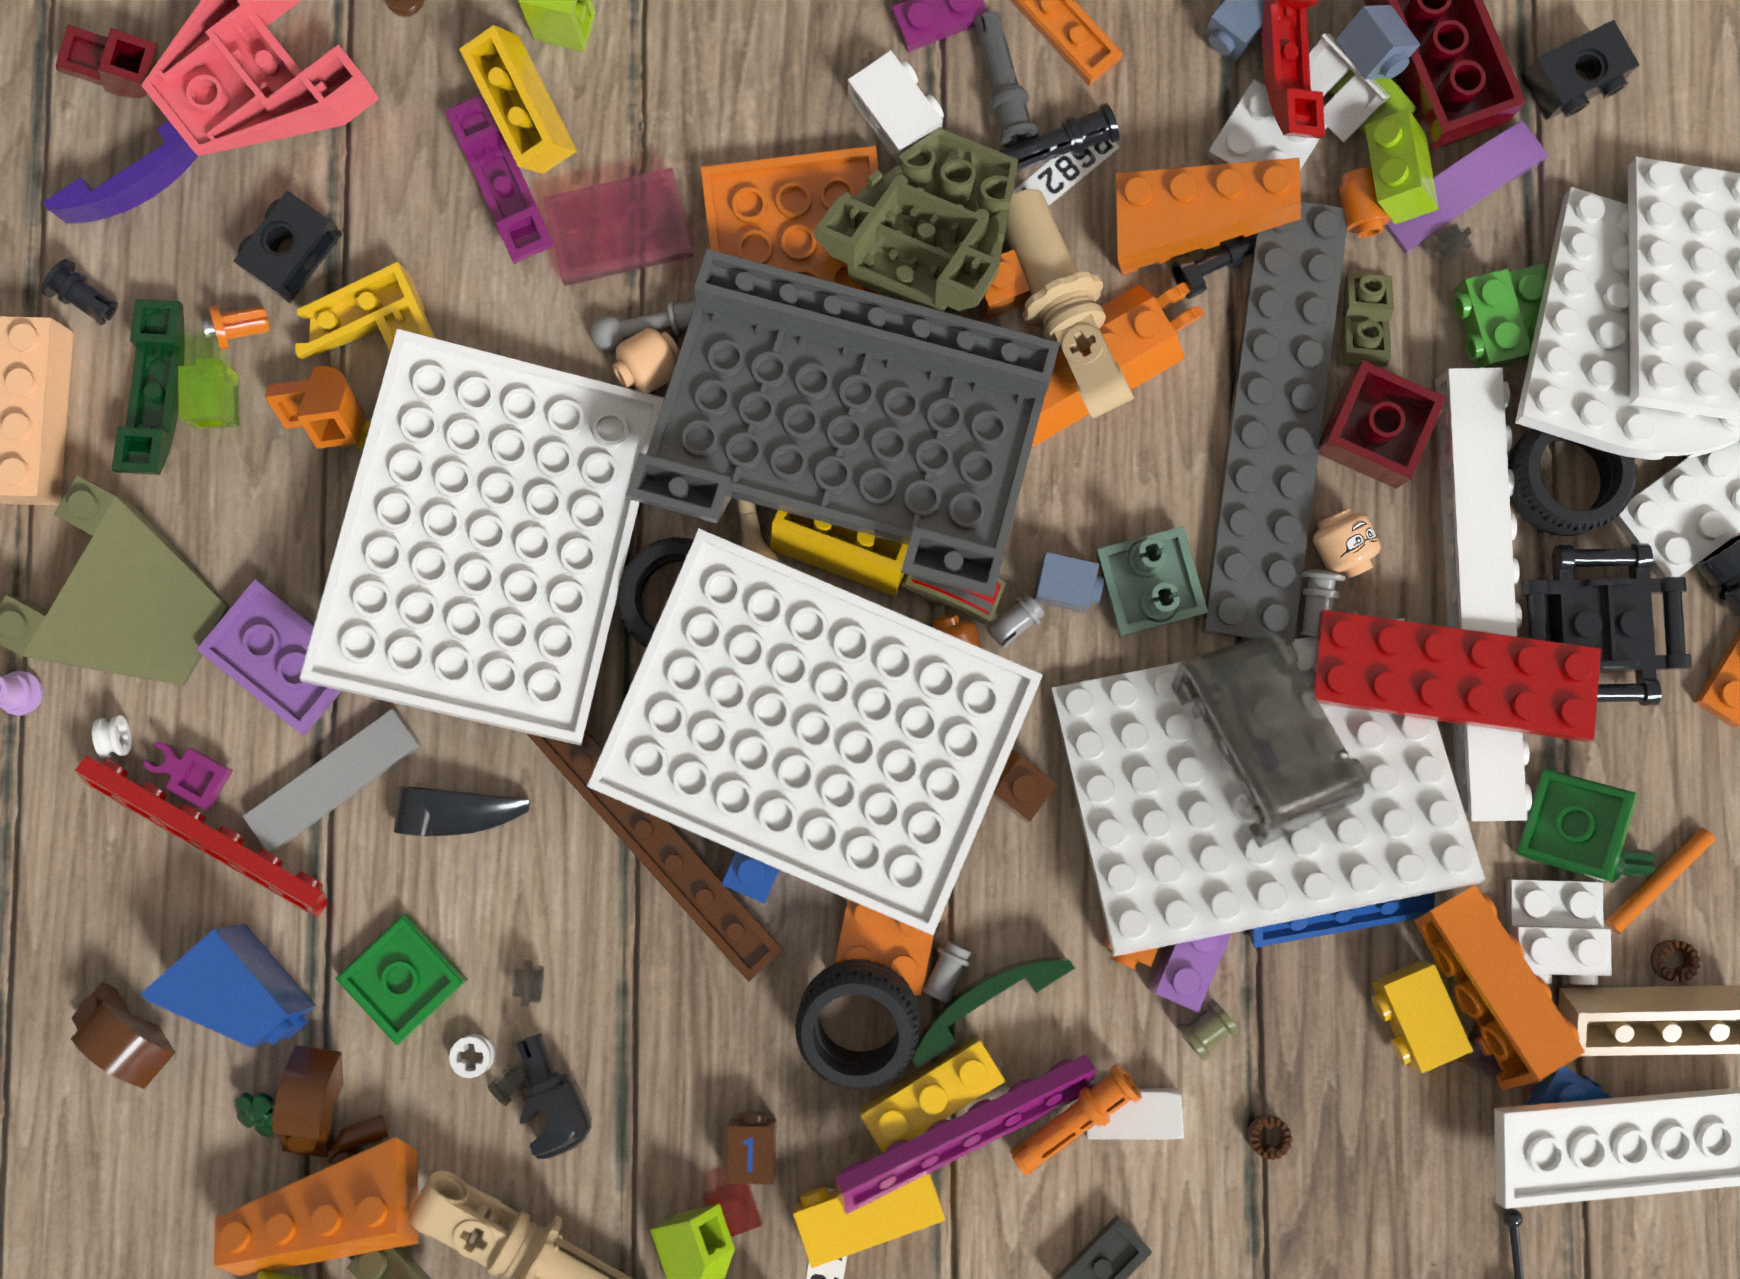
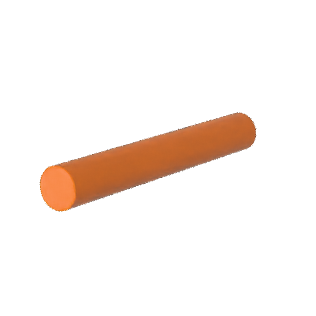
M1701 827L1605 920L1607 926L1615 933L1620 934L1716 840L1714 835Z

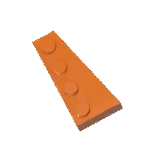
M1300 157L1116 173L1117 253L1122 275L1138 271L1137 268L1156 262L1161 264L1177 259L1176 256L1200 248L1206 250L1219 246L1220 242L1241 235L1247 237L1300 220Z
M1476 884L1414 920L1441 973L1446 977L1453 976L1456 981L1454 998L1462 1013L1475 1018L1481 1030V1035L1475 1039L1485 1056L1493 1054L1502 1072L1495 1077L1502 1091L1540 1081L1585 1053L1579 1042L1580 1037L1577 1029L1571 1021L1562 1017L1551 1000L1552 994L1548 985L1541 977L1533 973L1524 959V950L1521 944L1513 935L1506 932L1497 918V910L1494 903L1486 894L1479 891Z
M394 1137L216 1217L214 1267L241 1277L257 1274L260 1270L273 1271L419 1244V1231L412 1226L408 1218L409 1211L418 1198L417 1149Z

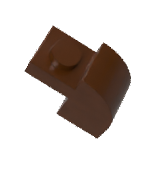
M101 982L95 991L82 1001L78 1010L71 1017L78 1030L71 1037V1040L82 1054L108 1074L145 1089L175 1054L160 1026L132 1015L118 990L106 983Z
M295 1046L282 1074L273 1110L272 1133L281 1135L282 1151L303 1156L312 1155L327 1158L328 1150L334 1142L332 1110L344 1085L342 1052Z

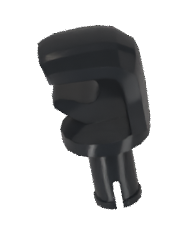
M542 1033L513 1044L528 1080V1084L524 1085L525 1090L517 1093L520 1102L528 1099L519 1120L520 1124L532 1121L540 1112L544 1113L547 1117V1123L542 1133L530 1143L531 1153L537 1159L552 1158L578 1147L585 1141L592 1128V1116L576 1080L572 1079L570 1071L562 1075L560 1071H554L542 1038Z

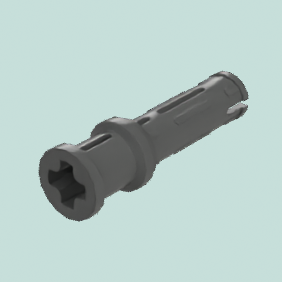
M990 11L982 14L985 23H982L981 17L977 16L973 24L978 34L994 93L991 96L990 107L992 112L997 113L1002 131L999 135V141L1003 147L1008 148L1038 136L1039 132L1037 126L1031 123L1026 104L1029 102L1028 92L1018 84L1001 22V14L996 11Z

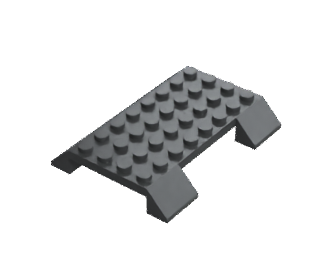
M706 249L694 286L695 307L647 453H639L626 492V499L718 523L731 498L751 502L906 544L908 548L901 573L993 597L1042 405L1050 383L1060 343Z

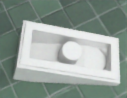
M1176 1087L1139 1089L1142 1095L1141 1100L1137 1103L1132 1100L1110 1116L1111 1122L1106 1126L1102 1125L1099 1127L1094 1125L1087 1130V1139H1184L1181 1091Z

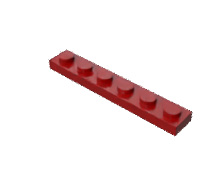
M86 755L75 769V772L89 787L317 919L328 904L324 893L320 891L323 885L318 880L302 871H299L296 876L281 868L284 862L265 849L260 848L257 854L242 846L245 840L240 835L225 826H221L218 831L203 823L206 817L193 807L182 803L177 808L164 801L167 795L153 784L143 781L139 786L126 779L128 772L115 762L104 758L100 764Z

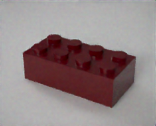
M1364 0L1366 6L1392 5L1421 44L1408 58V66L1396 76L1401 90L1416 107L1413 116L1426 133L1429 152L1507 124L1526 104L1483 0Z

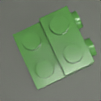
M1544 263L1511 272L1508 269L1468 278L1463 280L1454 289V311L1459 319H1463L1467 333L1465 338L1466 352L1469 359L1475 361L1477 368H1499L1529 360L1547 276Z

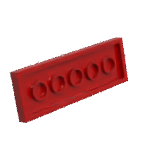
M1322 610L1319 613L1310 703L1589 742L1595 738L1601 648Z

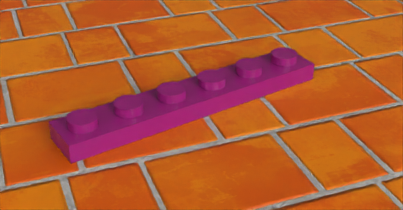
M1086 1054L1074 1060L1064 1059L1056 1063L1048 1073L1034 1080H1021L1014 1084L1007 1093L993 1100H980L972 1105L967 1113L951 1121L949 1119L940 1120L931 1125L926 1133L910 1141H897L891 1144L883 1154L867 1162L857 1161L850 1164L842 1171L841 1175L835 1177L837 1196L846 1214L857 1210L1077 1100V1095L1082 1088L1088 1087L1091 1089L1094 1086L1095 1067Z

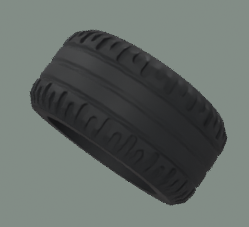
M1532 429L1517 442L1508 460V469L1513 471L1515 478L1514 491L1510 496V500L1513 501L1512 505L1521 514V517L1540 531L1558 536L1584 534L1610 523L1629 504L1637 483L1635 478L1637 476V464L1634 462L1636 459L1602 451ZM1566 441L1576 444L1587 451L1594 459L1600 473V491L1590 509L1578 511L1564 507L1556 502L1546 491L1540 476V461L1546 446L1550 442Z
M672 537L655 541L636 553L622 573L617 594L619 613L628 632L646 649L655 629L648 623L642 611L641 597L644 586L651 575L661 567L674 562H685L694 539Z
M851 959L844 960L842 963L837 962L818 973L803 993L795 1023L797 1045L803 1059L806 1060L807 1065L812 1071L817 1072V1075L822 1077L823 1080H829L830 1084H835L838 1087L845 1086V1089L852 1088L853 1090H857V1088H861V1090L871 1089L873 1086L878 1087L886 1084L888 1080L891 1081L897 1077L913 1057L919 1035V1006L909 984L892 968H887L884 964L876 961L871 962L868 959H859L857 961ZM847 995L867 996L877 1000L891 1012L897 1023L898 1030L887 1044L878 1049L866 1052L851 1051L840 1047L826 1035L819 1020V1013L828 1003L837 998Z

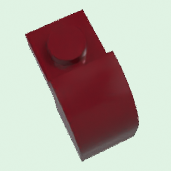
M68 24L55 67L58 72L104 87L105 92L129 98H143L147 95V92L141 85L156 65L159 51L157 43L110 28L108 37Z

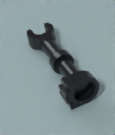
M1255 234L1237 242L1229 240L1220 245V250L1196 261H1193L1189 256L1173 261L1171 263V273L1176 284L1179 285L1184 282L1190 290L1184 299L1187 298L1189 300L1205 292L1207 283L1203 276L1225 266L1233 268L1242 264L1243 258L1251 255L1253 252Z

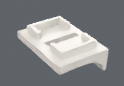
M1323 34L1320 41L1309 53L1311 91L1323 92L1324 97L1349 70L1355 74L1324 105V122L1328 123V127L1345 143L1391 95L1375 79L1365 80L1331 34Z

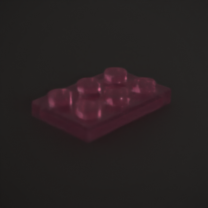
M673 167L543 197L560 274L565 286L694 257Z

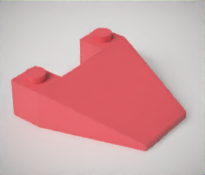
M201 0L141 85L197 156L344 126L379 100V97L339 45L335 46L304 71H301L267 28L268 25L299 3L300 0Z

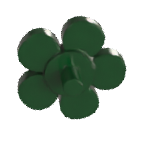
M263 1092L258 1093L255 1098L249 1093H241L235 1101L236 1106L240 1110L237 1114L240 1123L247 1128H252L255 1125L256 1132L262 1136H273L272 1120L274 1109H271L274 1105L273 1098Z

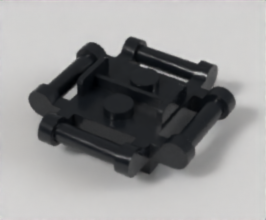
M1648 543L1632 544L1630 548L1574 549L1572 545H1556L1552 552L1553 581L1528 580L1521 582L1522 596L1527 597L1529 639L1549 641L1547 596L1551 642L1601 648L1599 673L1635 672L1636 683L1598 684L1597 702L1638 701L1642 706H1657L1661 701L1662 691L1660 682L1657 679L1656 670L1692 668L1691 654H1686L1682 592L1687 591L1686 577L1650 579L1653 552ZM1629 566V578L1573 580L1574 567ZM1651 594H1662L1666 655H1655Z

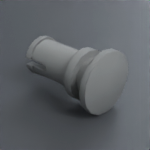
M1312 569L1300 572V576L1308 578L1307 588H1302V595H1306L1300 635L1317 637L1319 613L1322 610L1332 611L1334 598H1339V592L1335 591L1336 581H1345L1346 577L1329 570Z

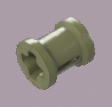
M1214 999L1207 1002L1208 1009L1187 1026L1181 1024L1177 1027L1182 1037L1203 1061L1210 1057L1208 1051L1229 1034L1235 1036L1240 1032L1232 1019Z

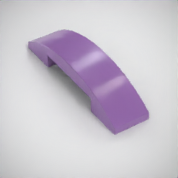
M1524 121L1492 138L1434 177L1439 210L1396 225L1391 220L1385 227L1406 254L1439 232L1450 221L1509 181H1514L1545 160L1549 155Z

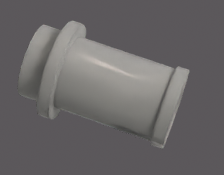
M1028 593L1023 598L1019 596L1014 598L1016 603L992 624L986 626L987 631L1003 649H1006L1007 645L1032 624L1036 626L1041 624L1039 619L1045 613Z
M947 940L944 947H938L937 949L940 956L926 986L923 987V991L938 1000L949 1003L964 967H970L972 962L968 960L971 954L970 950Z

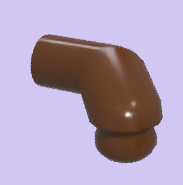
M383 1115L346 1126L342 1129L328 1150L327 1162L334 1165L356 1155L363 1145L389 1137Z

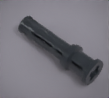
M1103 103L1099 105L1098 111L1074 119L1072 116L1067 117L1061 122L1060 128L1027 139L999 152L1018 159L1017 172H1020L1069 152L1072 156L1083 155L1086 148L1107 140H1110L1111 143L1119 141L1120 134L1110 105Z

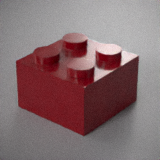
M1362 360L1348 374L1320 438V445L1317 449L1319 455L1397 489L1412 479L1447 397Z

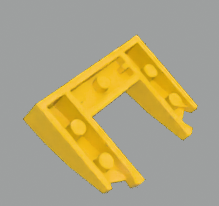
M396 262L297 309V315L300 318L310 319L309 343H295V352L297 357L303 360L377 331L381 332L389 352H391L397 329L435 338L423 312L426 309L409 272L399 262ZM372 419L365 421L359 442L355 444L362 451ZM342 445L341 447L347 449L350 445Z

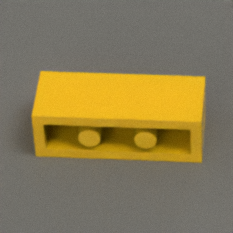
M493 25L459 49L518 167L544 174L577 152L519 35Z
M780 510L777 511L772 522L770 548L773 551L895 597L905 575L901 573L908 545Z
M975 1035L860 1107V1116L882 1153H884L891 1144L900 1140L910 1141L926 1132L934 1123L953 1115L1005 1082L979 1036Z
M931 1173L848 1214L845 1213L838 1200L837 1189L828 1192L826 1186L812 1189L800 1195L801 1202L795 1204L793 1211L811 1269L945 1221L944 1211Z

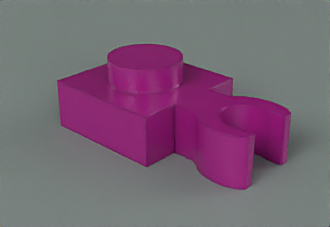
M155 742L153 746L164 751L165 761L162 765L158 766L152 761L144 760V767L154 773H167L171 775L165 789L204 810H211L233 769L194 748H187L183 757H180L177 749L172 745Z

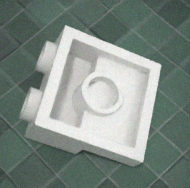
M1505 879L1506 932L1513 935L1519 941L1524 950V959L1535 975L1541 977L1546 984L1552 983V975H1568V983L1581 985H1598V976H1612L1611 929L1604 928L1602 882Z

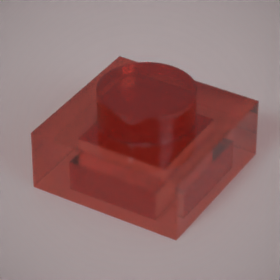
M728 1184L704 1193L703 1200L706 1206L720 1203L731 1237L762 1226L763 1220L750 1184Z

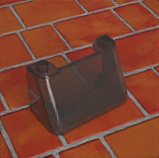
M1275 633L1201 654L1180 663L1171 685L1181 706L1194 702L1191 710L1194 718H1202L1243 793L1240 802L1244 809L1251 807V814L1256 822L1249 825L1248 828L1259 848L1358 802L1364 796V784L1368 783L1367 774L1358 759L1350 758L1296 664L1298 656L1293 644L1288 638L1281 639Z

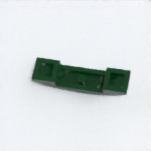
M135 299L130 342L136 347L126 425L125 427H117L111 470L115 473L160 475L172 445L181 402L185 356L183 304L180 301Z
M1045 957L1026 960L998 969L970 984L954 996L949 1003L947 1002L924 1029L918 1039L916 1050L912 1057L916 1068L956 1044V1040L948 1028L949 1025L1024 978L1035 993L1039 992L1074 970L1075 967L1072 962L1066 957Z

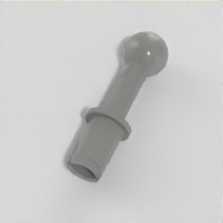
M671 300L668 301V311L624 321L610 315L601 316L595 320L591 327V339L599 349L613 351L626 338H630L647 328L657 331L672 328L675 336H680L682 330L688 329L695 307V300L677 304Z

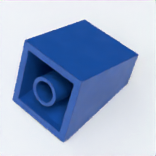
M246 924L213 929L140 993L146 1001L251 1048L269 1042L272 1046L283 1038L286 1040L290 1039L308 1024L309 1021L305 1015L316 1006Z

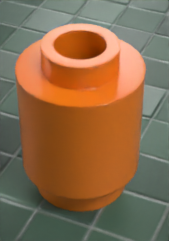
M1372 167L1359 168L1344 174L1341 177L1342 186L1338 189L1341 206L1344 208L1347 232L1356 233L1358 238H1368L1384 231L1383 226L1388 224L1391 218L1377 202Z

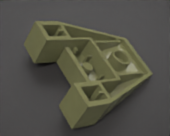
M76 475L53 515L92 535V538L49 611L32 601L5 595L0 604V645L23 657L185 686L202 657V654L196 649L224 617L230 607L137 505L92 481Z

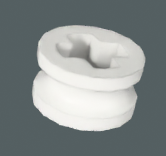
M113 716L110 722L106 718L94 720L92 740L100 758H110L114 752L119 756L129 754L132 743L131 732L124 716Z
M467 1035L455 1042L451 1048L449 1055L450 1065L454 1072L461 1077H478L490 1069L494 1063L495 1049L490 1039L484 1035ZM469 1043L474 1044L475 1052L483 1053V1060L475 1063L476 1068H470L469 1060L462 1059L461 1053L469 1049Z

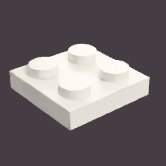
M1254 79L1209 149L1206 158L1216 164L1300 157L1301 170L1318 143L1319 138L1283 135L1274 117L1266 86ZM1324 122L1326 130L1329 124Z

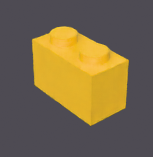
M1419 961L1371 982L1376 992V995L1372 996L1373 1005L1383 1022L1388 1021L1395 1038L1391 1039V1045L1402 1065L1407 1064L1409 1068L1425 1073L1473 1052L1435 964Z

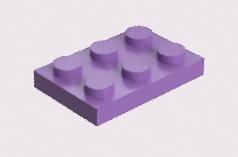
M256 579L253 580L196 649L300 734L306 735L341 693L340 690L300 680L315 624Z

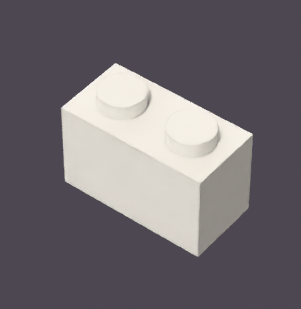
M890 50L848 79V98L898 164V156L937 128L942 129L944 114L936 99L930 94L925 97L917 86V75L906 60L900 62Z

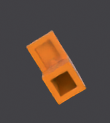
M315 366L310 379L268 386L264 398L285 429L303 427L316 449L357 444L359 442L365 424V411L344 375L339 370L328 366Z

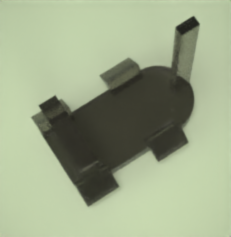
M509 1065L503 1071L505 1076L498 1083L493 1080L487 1086L500 1104L507 1106L512 1101L510 1096L516 1090L521 1092L525 1089L524 1085L526 1084L527 1077L522 1066H515L512 1069Z

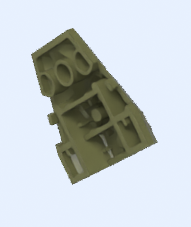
M937 128L898 156V165L884 175L877 170L867 178L868 186L853 197L846 192L837 198L814 229V237L831 257L847 264L848 276L858 285L886 297L943 312L947 307L957 311L976 307L999 272L1018 159L944 129Z

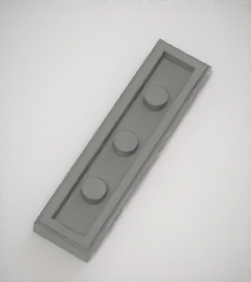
M391 709L246 813L243 818L263 847L270 853H274L422 745L398 711Z

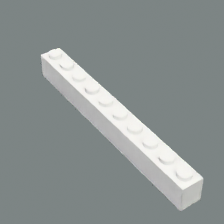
M1503 368L1447 369L1435 379L1436 392L1447 397L1437 419L1447 627L1517 637V630L1521 627L1522 610L1519 603H1515V585L1519 580L1520 569L1518 560L1513 558L1512 540L1515 539L1517 534V520L1510 511V496L1514 491L1515 478L1513 471L1508 469L1507 452L1510 451L1512 445V431L1510 426L1506 425L1505 408L1508 406L1510 399L1509 385L1506 381H1503ZM1452 723L1455 783L1467 821L1527 820V811L1531 809L1532 793L1530 786L1525 784L1524 765L1528 764L1530 752L1528 742L1523 738V733Z

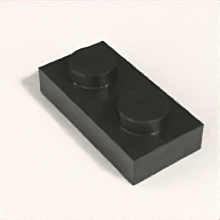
M1116 1215L1054 1279H1127L1153 1252Z

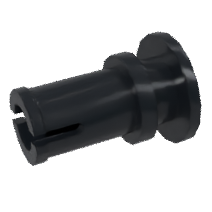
M63 259L57 263L42 283V294L48 298L58 294V300L65 305L71 303L93 318L99 325L106 324V319L109 321L117 311L118 303L87 283V277L81 272L74 273L75 263L70 259Z

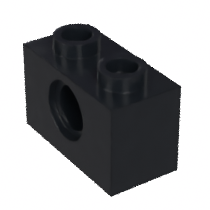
M1612 20L1537 57L1521 76L1543 116L1548 120L1560 113H1563L1565 118L1578 113L1590 104L1588 99L1600 93L1603 99L1621 91L1629 84L1626 78L1640 64L1615 20ZM1576 69L1582 70L1587 75L1588 80L1581 78Z
M287 190L281 199L275 200L268 207L265 213V220L256 232L248 235L242 241L234 262L249 276L290 304L343 234L328 218ZM293 238L292 245L288 250L277 253L278 246L284 239Z

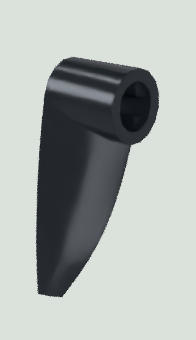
M399 786L393 832L415 836H449L484 831L507 823L527 813L530 807V800Z

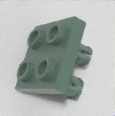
M1184 526L1096 549V558L1099 563L1101 576L1104 577V586L1119 637L1208 613Z

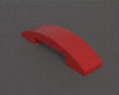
M1318 0L1264 1L1262 21L1264 77L1274 117L1285 136L1319 139L1325 136L1323 92L1311 91L1307 9L1317 4Z

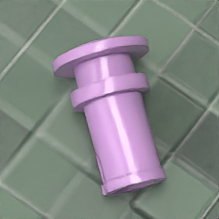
M15 671L0 676V707L4 711L21 716L36 710L43 697L42 684L36 676L25 671Z

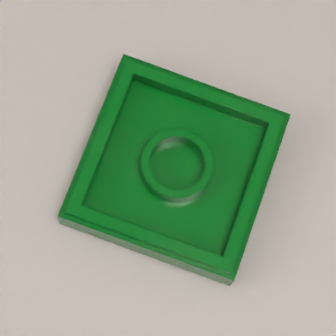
M1543 768L1516 854L1519 857L1612 884L1639 795L1636 792Z
M402 914L335 978L396 1046L410 1036L468 981L408 914Z

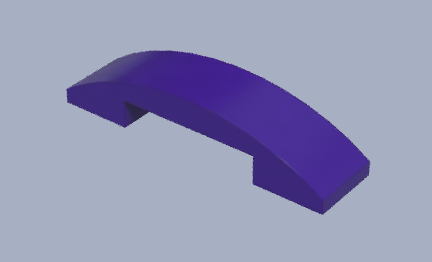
M168 120L156 128L165 143L95 189L80 177L43 201V203L50 212L66 224L85 223L109 218L143 204L166 189L187 170L197 158V155Z

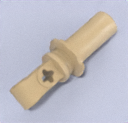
M1027 189L1013 194L1008 213L1005 238L1010 249L1015 250L1031 289L1032 296L1024 304L1023 318L1028 325L1044 327L1043 334L1045 339L1060 343L1059 347L1062 348L1074 374L1078 391L1092 419L1135 399L1117 361H1114L1099 329L1104 324L1106 316L1102 307L1095 302L1101 296L1100 292L1104 287L1099 275H1091L1089 272H1078L1055 224L1049 205L1040 190ZM1090 347L1092 353L1084 357L1082 351Z
M436 1171L430 1176L408 1214L410 1223L417 1231L441 1241L457 1250L464 1257L488 1268L487 1272L494 1276L503 1274L504 1277L510 1279H633L562 1239V1234L560 1236L557 1235L563 1220L559 1216H555L545 1227L539 1226L538 1223L530 1221V1214L523 1210L519 1213L511 1209L498 1199L486 1195L448 1171ZM487 1210H490L491 1214L489 1218H484ZM472 1234L477 1236L474 1243L470 1244L469 1241Z

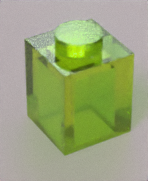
M212 358L196 359L194 365L178 366L179 420L195 429L240 427L239 376L237 373L224 365L221 360Z

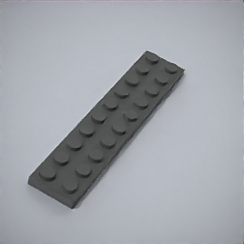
M1301 201L1300 220L1255 234L1206 594L1208 613L1203 617L1202 633L1270 643H1292L1295 641L1303 576H1300V572L1304 571L1319 454L1317 449L1321 438L1347 235V224L1343 207Z

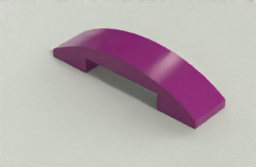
M482 94L445 110L456 138L493 215L497 229L512 262L515 264L555 246L521 169L511 154Z

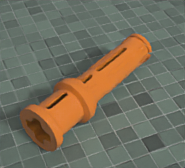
M1119 1064L1113 1065L1111 1067V1074L1091 1089L1088 1087L1082 1088L1077 1095L1078 1100L1010 1150V1154L1013 1155L1012 1159L1025 1175L1031 1174L1042 1163L1053 1157L1094 1125L1099 1127L1102 1125L1106 1126L1111 1122L1110 1116L1131 1100L1137 1103L1142 1099L1138 1087Z

